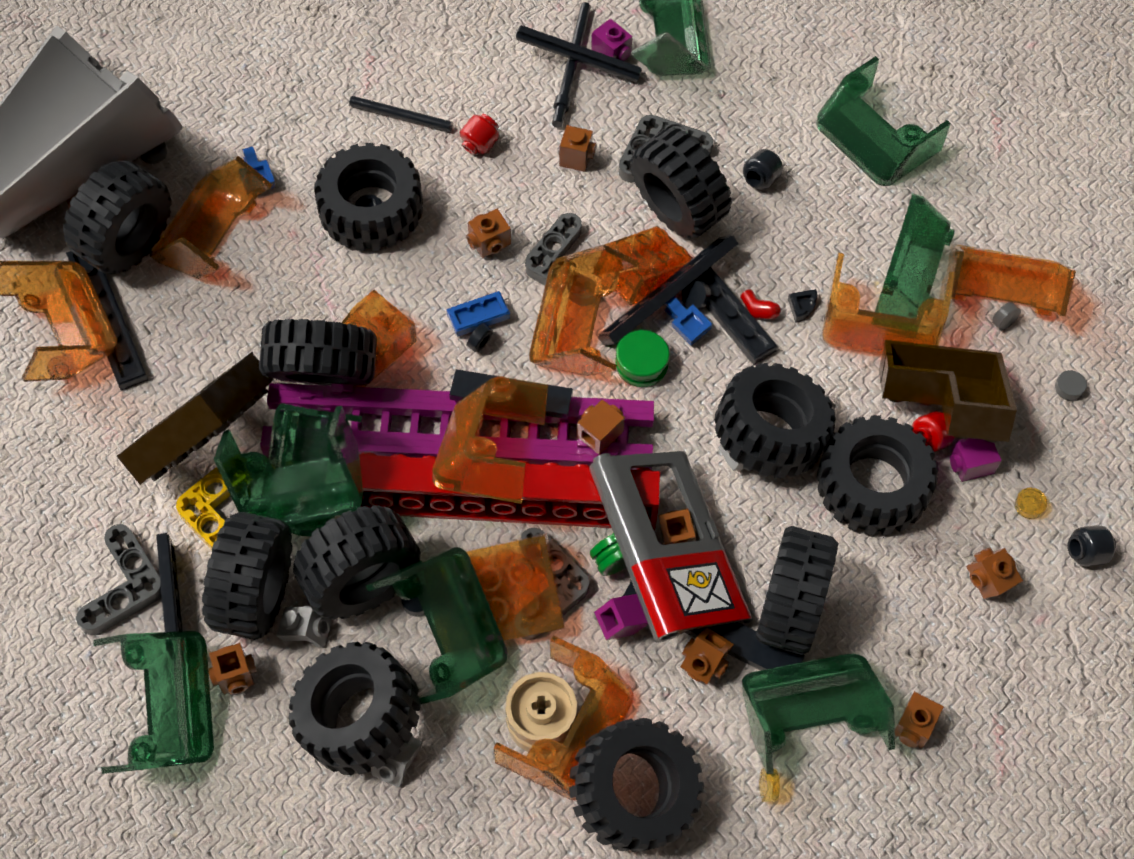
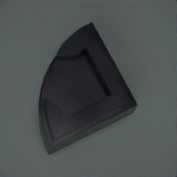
M816 289L789 294L788 301L795 323L806 319L813 312L817 301Z

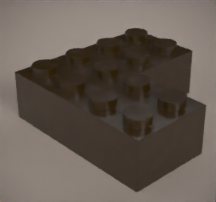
M884 340L879 366L882 399H888L892 402H917L924 406L942 405L947 435L958 439L976 438L984 439L991 443L1010 441L1017 409L1002 353Z
M253 352L249 353L186 403L148 430L118 454L117 458L140 485L149 478L155 482L168 472V469L177 466L190 453L196 452L209 442L212 437H216L226 430L230 424L241 417L245 411L269 392L266 386L274 379L262 375L259 370V360Z

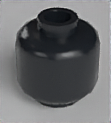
M768 149L758 150L743 165V175L746 182L759 190L771 187L783 173L781 159L776 153Z
M1085 526L1074 530L1068 540L1067 549L1071 558L1081 566L1104 565L1109 563L1114 557L1116 540L1105 526Z

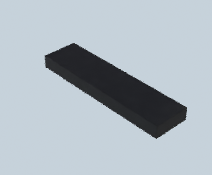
M711 267L695 279V281L705 282L709 286L711 299L706 308L753 365L777 351L778 346Z
M456 369L449 396L450 400L568 419L573 389Z
M162 533L156 534L166 650L172 660L176 661L185 657L175 545L169 534Z

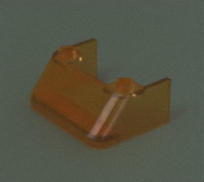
M239 156L210 171L195 186L160 240L152 249L150 257L161 265L193 278H207L219 268V265L214 262L215 257L212 254L235 219L243 213L248 215L257 205L256 197L269 190L273 184Z
M605 244L557 258L552 263L548 272L529 352L530 361L544 368L584 376L616 371L617 365L601 358L600 351L590 347L601 297L608 296L616 291L619 286L621 272L637 269L640 263Z
M951 244L945 292L949 298L966 301L967 296L973 297L974 295L1026 304L1035 308L1034 313L1052 316L1053 311L1060 316L1066 317L1076 270L1057 261Z
M837 254L833 265L822 327V338L827 345L881 356L884 340L939 346L948 317L955 272L949 271L942 279L939 299L931 298L925 300L918 309L917 318L914 319L859 309L860 294L857 288L851 284L839 282L844 254Z
M0 261V296H15L18 304L24 310L31 313H45L58 343V346L36 347L22 375L23 382L67 380L112 353L117 344V338L90 278L80 264L73 261Z
M497 376L489 379L458 401L454 406L433 465L432 481L434 485L444 490L522 504L526 463L495 458L497 449L495 443L488 438L478 437L485 415L544 425L549 385Z
M553 635L550 640V659L573 669L576 681L589 688L590 691L563 744L551 739H541L532 745L527 756L496 742L494 746L495 764L567 799L577 801L576 797L570 798L569 787L575 786V779L570 778L571 767L577 766L579 763L575 760L576 754L579 749L586 747L585 742L592 735L626 719L633 705L634 694L631 687L599 656Z

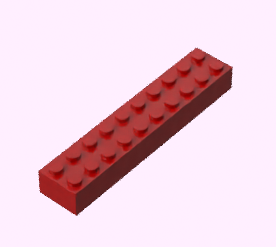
M371 452L351 454L347 489L353 511H356L359 507L366 506L371 508L373 505L390 508L404 517L611 528L590 473V466L586 464L561 466L553 462L540 465L530 464L526 461L504 463L494 459L469 461L462 457H456L451 460L438 459L434 456L415 458L407 457L403 454L379 456ZM649 468L630 470L652 528L655 531L659 508L660 471H653Z

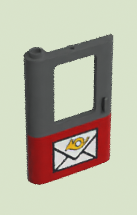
M674 451L611 456L609 453H605L595 457L589 470L654 641L656 643L668 641L678 637L687 630L741 621L750 623L753 620L686 452ZM668 466L672 469L686 506L689 509L699 541L662 545L658 542L630 469Z

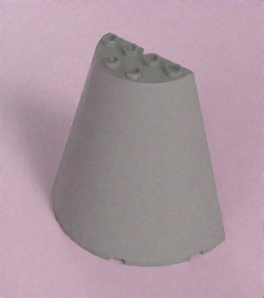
M58 26L52 30L0 102L1 239H4L77 195L81 184H85L89 180L88 177L93 172H98L101 166L114 161L132 162L175 136L183 129L175 115L167 107L164 108L160 105V99L137 76L127 70L118 79L108 69L99 65V62Z

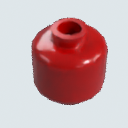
M484 113L481 116L473 115L460 130V137L463 140L462 147L472 155L476 152L487 154L500 137L499 125Z
M935 411L920 416L912 423V427H914L913 432L915 434L920 432L927 439L926 447L930 445L934 452L947 448L954 441V436L947 435L944 414L942 412Z

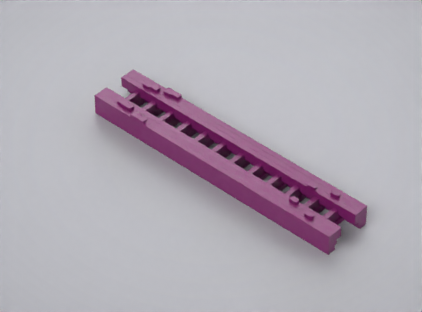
M270 383L267 395L268 409L293 410V414H290L289 427L263 426L260 448L266 460L350 464L351 454L371 452L379 456L403 454L407 457L415 458L434 456L438 459L452 460L456 457H462L469 461L494 459L504 463L526 461L530 464L540 465L553 462L561 466H575L578 464L590 466L593 464V459L599 456V454L580 439L578 441L569 440L570 424H577L581 420L584 411L589 406L598 404L603 398L572 397L568 419H561L450 400V391L354 387L353 384H332L328 386ZM603 399L609 405L618 407L623 413L625 421L624 432L616 438V443L612 442L601 454L609 453L611 456L653 453V444L628 443L629 426L653 428L654 401ZM305 411L323 412L320 429L302 428ZM334 412L352 413L350 430L332 429ZM363 414L382 415L380 431H361ZM392 415L412 416L410 433L390 432ZM421 417H441L440 434L420 433ZM451 418L471 419L470 436L449 435ZM480 419L501 420L499 437L479 436ZM511 421L529 422L528 438H510ZM541 422L558 423L557 440L540 439Z

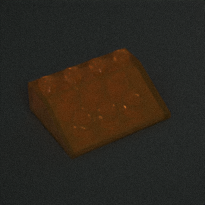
M548 533L430 557L421 561L441 654L565 628Z

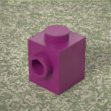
M609 19L592 32L591 50L625 61L632 53L633 36L615 21Z
M976 438L958 441L950 456L951 468L955 473H958L961 482L995 474L1002 461L994 443Z
M637 594L612 598L594 612L606 640L632 636L648 625Z

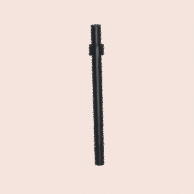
M587 2L581 4L572 43L582 46L591 5ZM569 58L567 59L559 95L555 97L553 105L555 112L552 125L556 128L562 127L565 113L568 112L571 103L569 95L578 62Z

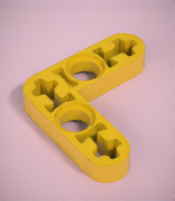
M241 454L228 457L184 492L176 502V509L181 519L211 550L214 542L217 540V534L225 522L214 509L247 483L253 474L249 459ZM235 466L243 467L244 471L241 473L238 471L234 472L232 468ZM224 474L226 475L227 479L230 478L231 482L229 484L223 476ZM214 482L223 485L222 490L217 494H209L206 491L207 487ZM187 504L196 505L200 514L198 518L190 509H186L185 506ZM208 521H216L219 524L218 529L209 534L204 533L202 527Z

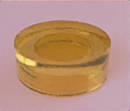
M1025 488L1019 492L1015 499V509L1019 515L1026 519L1039 518L1047 507V498L1043 492L1036 488Z
M775 768L761 769L759 790L763 802H776L779 797L780 780Z

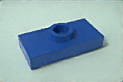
M500 291L446 309L447 316L457 337L473 332L482 323L490 326L510 319V312Z

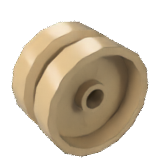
M545 672L525 675L514 683L507 695L505 707L506 724L510 737L523 750L541 755L556 752L569 743L575 732L577 719V701L574 691L569 684L555 674Z

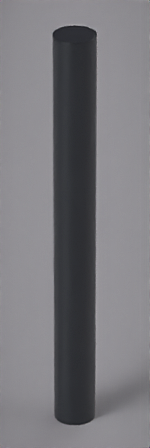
M351 96L349 100V106L448 132L452 130V121L356 96Z

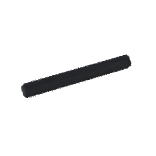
M523 25L519 26L516 33L518 41L634 82L639 80L642 69L636 65Z

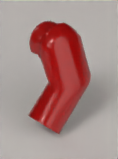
M751 289L744 291L740 295L749 313L754 318L770 320L777 318L781 313V308L777 303L758 300Z

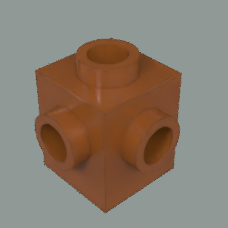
M498 209L484 215H477L468 222L469 234L466 235L467 242L471 249H476L482 258L490 254H496L503 248L511 245V228Z
M991 547L976 553L974 555L976 560L966 566L970 573L971 582L979 589L983 599L1001 595L1023 581L1016 569L1013 557L1008 554L1005 548L993 551Z
M707 627L695 640L691 638L682 652L685 659L680 667L687 671L692 679L698 682L708 684L715 676L720 679L730 664L726 658L734 644Z
M241 643L226 646L209 653L213 667L208 668V673L213 687L219 685L224 695L228 693L231 695L240 694L246 691L249 686L255 685L252 673L257 672V668L252 654L246 655Z

